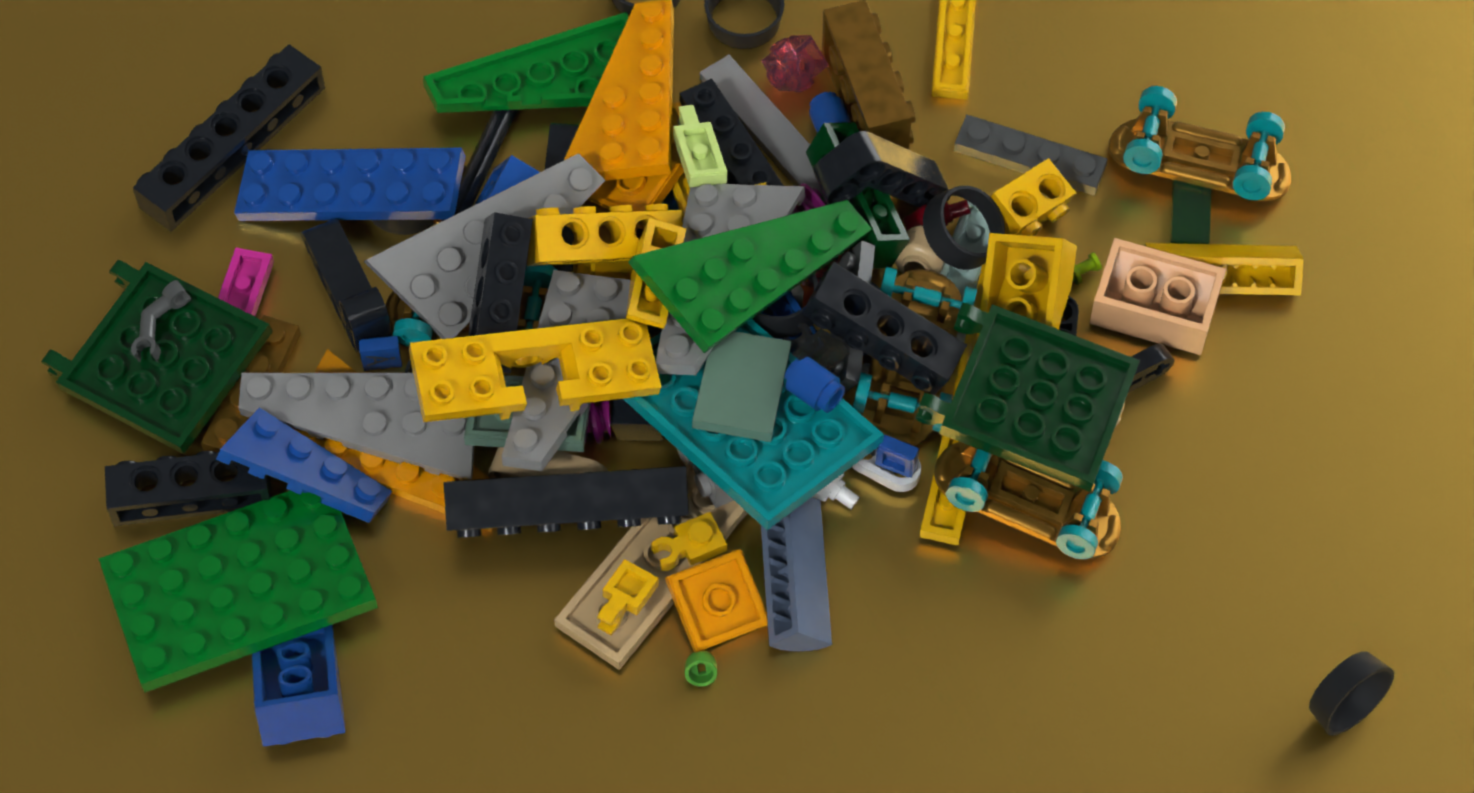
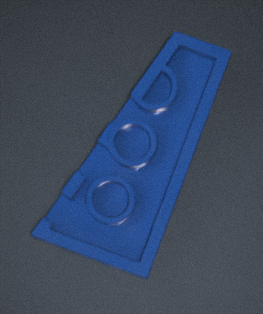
M260 407L222 446L216 460L227 465L233 460L250 467L248 473L264 479L267 474L288 483L286 489L297 494L313 493L320 496L322 504L368 523L387 503L392 493L390 489Z

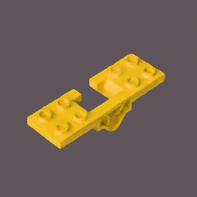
M627 318L412 342L409 346V355L423 423L490 414H500V419L504 420L510 418L511 412L524 411L527 402L523 385L506 387L501 365L510 369L511 367L525 368L540 362L543 365L554 358H559L563 381H558L556 391L560 406L569 405L570 412L579 411L583 403L658 395L662 388L647 324Z

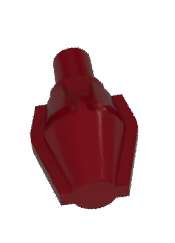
M967 200L950 205L948 202L945 203L944 221L946 226L954 222L953 219L971 214ZM924 204L903 218L906 231L912 227L923 226V214L927 205Z

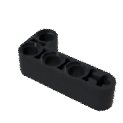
M867 131L857 132L847 137L821 158L813 168V173L829 204L845 200L850 201L869 186L920 208L924 204L927 205L936 195L950 190L934 160Z
M335 218L302 231L301 235L306 250L355 352L360 351L359 340L392 336L388 312L377 287L371 288L339 220Z

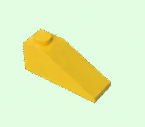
M649 218L638 242L636 255L684 243L686 228ZM632 268L626 318L664 329L669 311Z

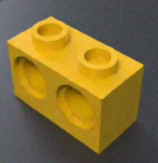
M1048 158L995 191L991 198L997 204L1003 216L1005 234L1034 236L1042 229L1043 226L1041 224L1050 219L1054 223L1069 212L1068 203L1075 196L1076 192ZM1041 192L1046 194L1049 198L1043 196ZM1013 209L1018 211L1022 216L1016 214L1013 211Z

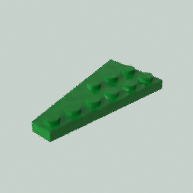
M624 12L423 76V86L437 113L589 106L629 16Z

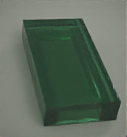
M1173 180L1170 243L1209 244L1211 189Z

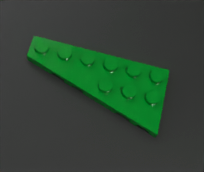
M845 200L632 256L628 263L703 353H706L867 236L872 228L851 203Z

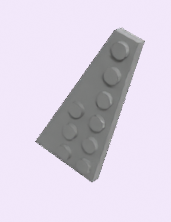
M578 153L365 260L364 263L425 323L429 324L442 339L455 338L470 322L485 218L494 212L530 218L536 215V209L559 208L560 214H573V208L580 207L603 184L605 179Z
M704 184L699 187H691L682 226L686 228L684 242L791 215L796 205L800 206L806 197L804 186ZM668 312L666 326L661 331L655 361L658 374L697 375L713 348L703 353L670 312Z
M554 270L538 328L626 319L630 280ZM554 358L543 365L540 362L526 367L522 385L527 405L524 411H516L513 414L502 453L503 466L543 471L566 439L569 427L577 416L581 417L588 408V403H583L579 411L570 412L569 405L560 406L556 391L558 381H563L559 358Z
M241 373L238 408L243 416L250 418L260 407L288 426L308 432L311 437L321 440L325 437L341 442L344 447L399 464L406 462L423 467L425 472L438 476L442 473L458 478L459 481L473 480L474 446L465 445L464 441L467 417L423 423L413 373Z

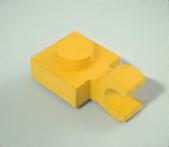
M624 559L603 588V597L609 601L603 606L597 616L601 620L598 624V629L612 636L619 627L626 610L637 616L659 586V578Z

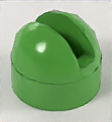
M704 650L702 652H692L685 662L686 680L690 684L699 687L713 683L717 678V662L714 656ZM698 664H705L706 671L699 672Z

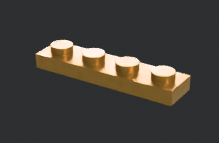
M263 315L261 320L270 324L273 332L243 373H282L300 337L301 332L298 325ZM241 377L218 407L201 442L204 451L219 452L222 446L249 419V417L241 415L238 408Z

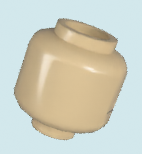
M923 226L912 227L906 231L910 241L895 261L898 270L902 274L917 269L941 273L945 262L931 249L925 237Z

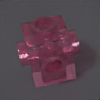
M791 35L789 38L781 39L771 46V53L761 60L767 70V78L779 91H795L796 93L811 87L815 82L813 78L829 66L811 35Z

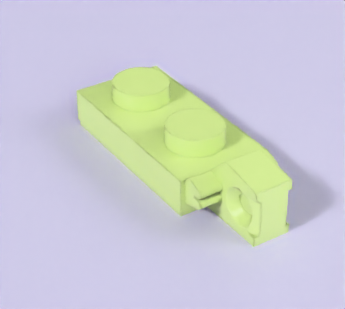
M694 105L679 106L678 125L673 126V139L689 188L699 187L704 184L716 185L727 183V169L711 122L699 123Z

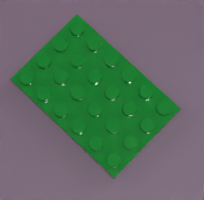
M287 491L270 497V500L253 503L98 558L144 693L378 608L376 598L341 511L322 504L320 496L313 493H301L300 495L293 491Z

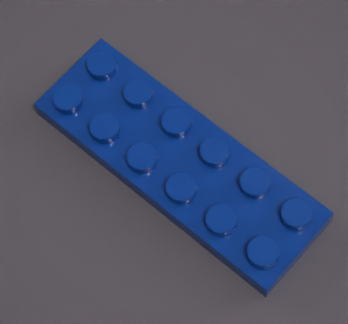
M462 148L248 150L234 214L239 221L333 220L335 218L338 220L448 219L455 215L466 155Z

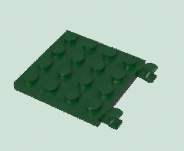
M117 260L109 270V273L117 277L115 283L125 289L72 361L50 349L41 362L49 367L47 370L49 374L58 378L56 383L64 392L185 454L273 330L270 324L147 262L144 263L140 270H137L127 263ZM178 280L191 299L185 306L179 309L171 308L156 319L155 342L161 349L159 359L156 361L150 353L151 347H146L141 352V361L138 362L132 354L131 346L134 340L139 337L141 313L146 307L162 296L163 289L170 282Z
M962 303L953 329L963 334L980 333L951 404L932 394L924 393L915 419L927 425L942 424L939 434L1091 492L1140 360L993 304L989 313L971 304Z

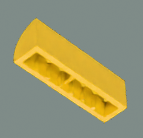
M1145 243V246L1225 268L1226 272L1219 294L1301 295L1304 258L1297 246Z

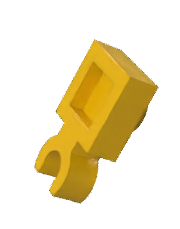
M711 512L674 526L675 538L659 537L651 543L653 554L663 550L671 553L670 556L660 560L662 571L674 569L678 565L679 560L684 557L687 558L690 566L727 551V543Z

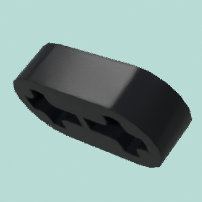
M1155 344L1131 356L1140 360L1128 393L1157 379L1173 366L1175 360L1164 344Z

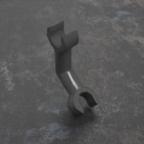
M178 280L170 282L163 289L162 296L146 307L141 313L139 337L134 340L131 346L132 354L138 362L141 361V352L146 347H151L150 353L156 361L159 359L161 349L155 342L156 319L171 308L179 309L185 306L191 299Z

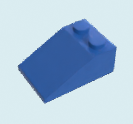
M333 625L252 654L254 708L263 747L277 744L285 745L294 741L318 737L327 738L332 735L346 733Z

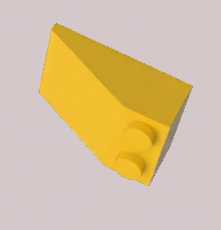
M989 233L980 310L989 313L993 304L1059 329L1073 282L1077 245L1063 238ZM977 333V335H976V341H977V339H978L980 333Z

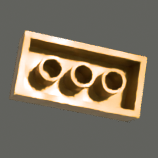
M866 0L824 9L821 53L837 96L843 99L852 123H856L859 132H871L909 149V144L914 142L911 123L916 121L915 111L911 101H905L902 94L904 92V84L900 72H894L891 66L893 61L889 43L887 41L882 42L879 35L881 34V25L877 13L870 12Z

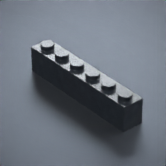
M687 466L443 482L447 531L457 530V538L481 536V529L497 528V535L521 534V526L537 525V532L561 531V523L576 522L577 530L600 529L601 521L617 520V527L642 526L641 518L657 517L658 525L682 523L681 516L690 514Z

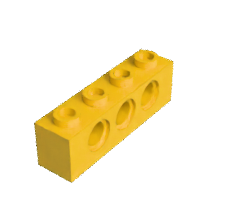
M668 204L646 205V211L635 212L632 210V205L611 206L608 213H596L595 206L573 208V214H560L559 208L536 209V215L529 218L533 219L527 266L629 262L632 256L636 255L639 242L635 233L637 223L645 228L648 219L652 218L682 227V210H668ZM600 225L606 226L610 232L608 243L602 241L599 236ZM564 226L569 227L574 234L572 245L566 243L562 237Z

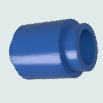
M823 92L811 100L809 115L816 133H818L823 123H852L843 99L838 97L836 93Z
M810 357L794 360L784 375V378L787 380L786 390L816 411L822 409L826 413L831 412L839 404L845 393V386L840 384V378Z

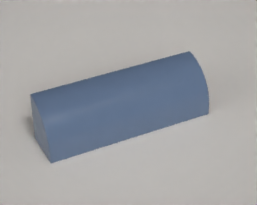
M811 497L769 530H766L761 525L769 646L785 651H812L832 645L821 500Z

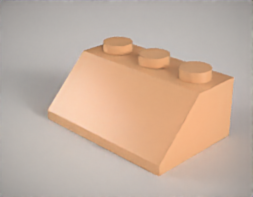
M1114 238L1094 299L1089 324L1201 355L1226 269Z

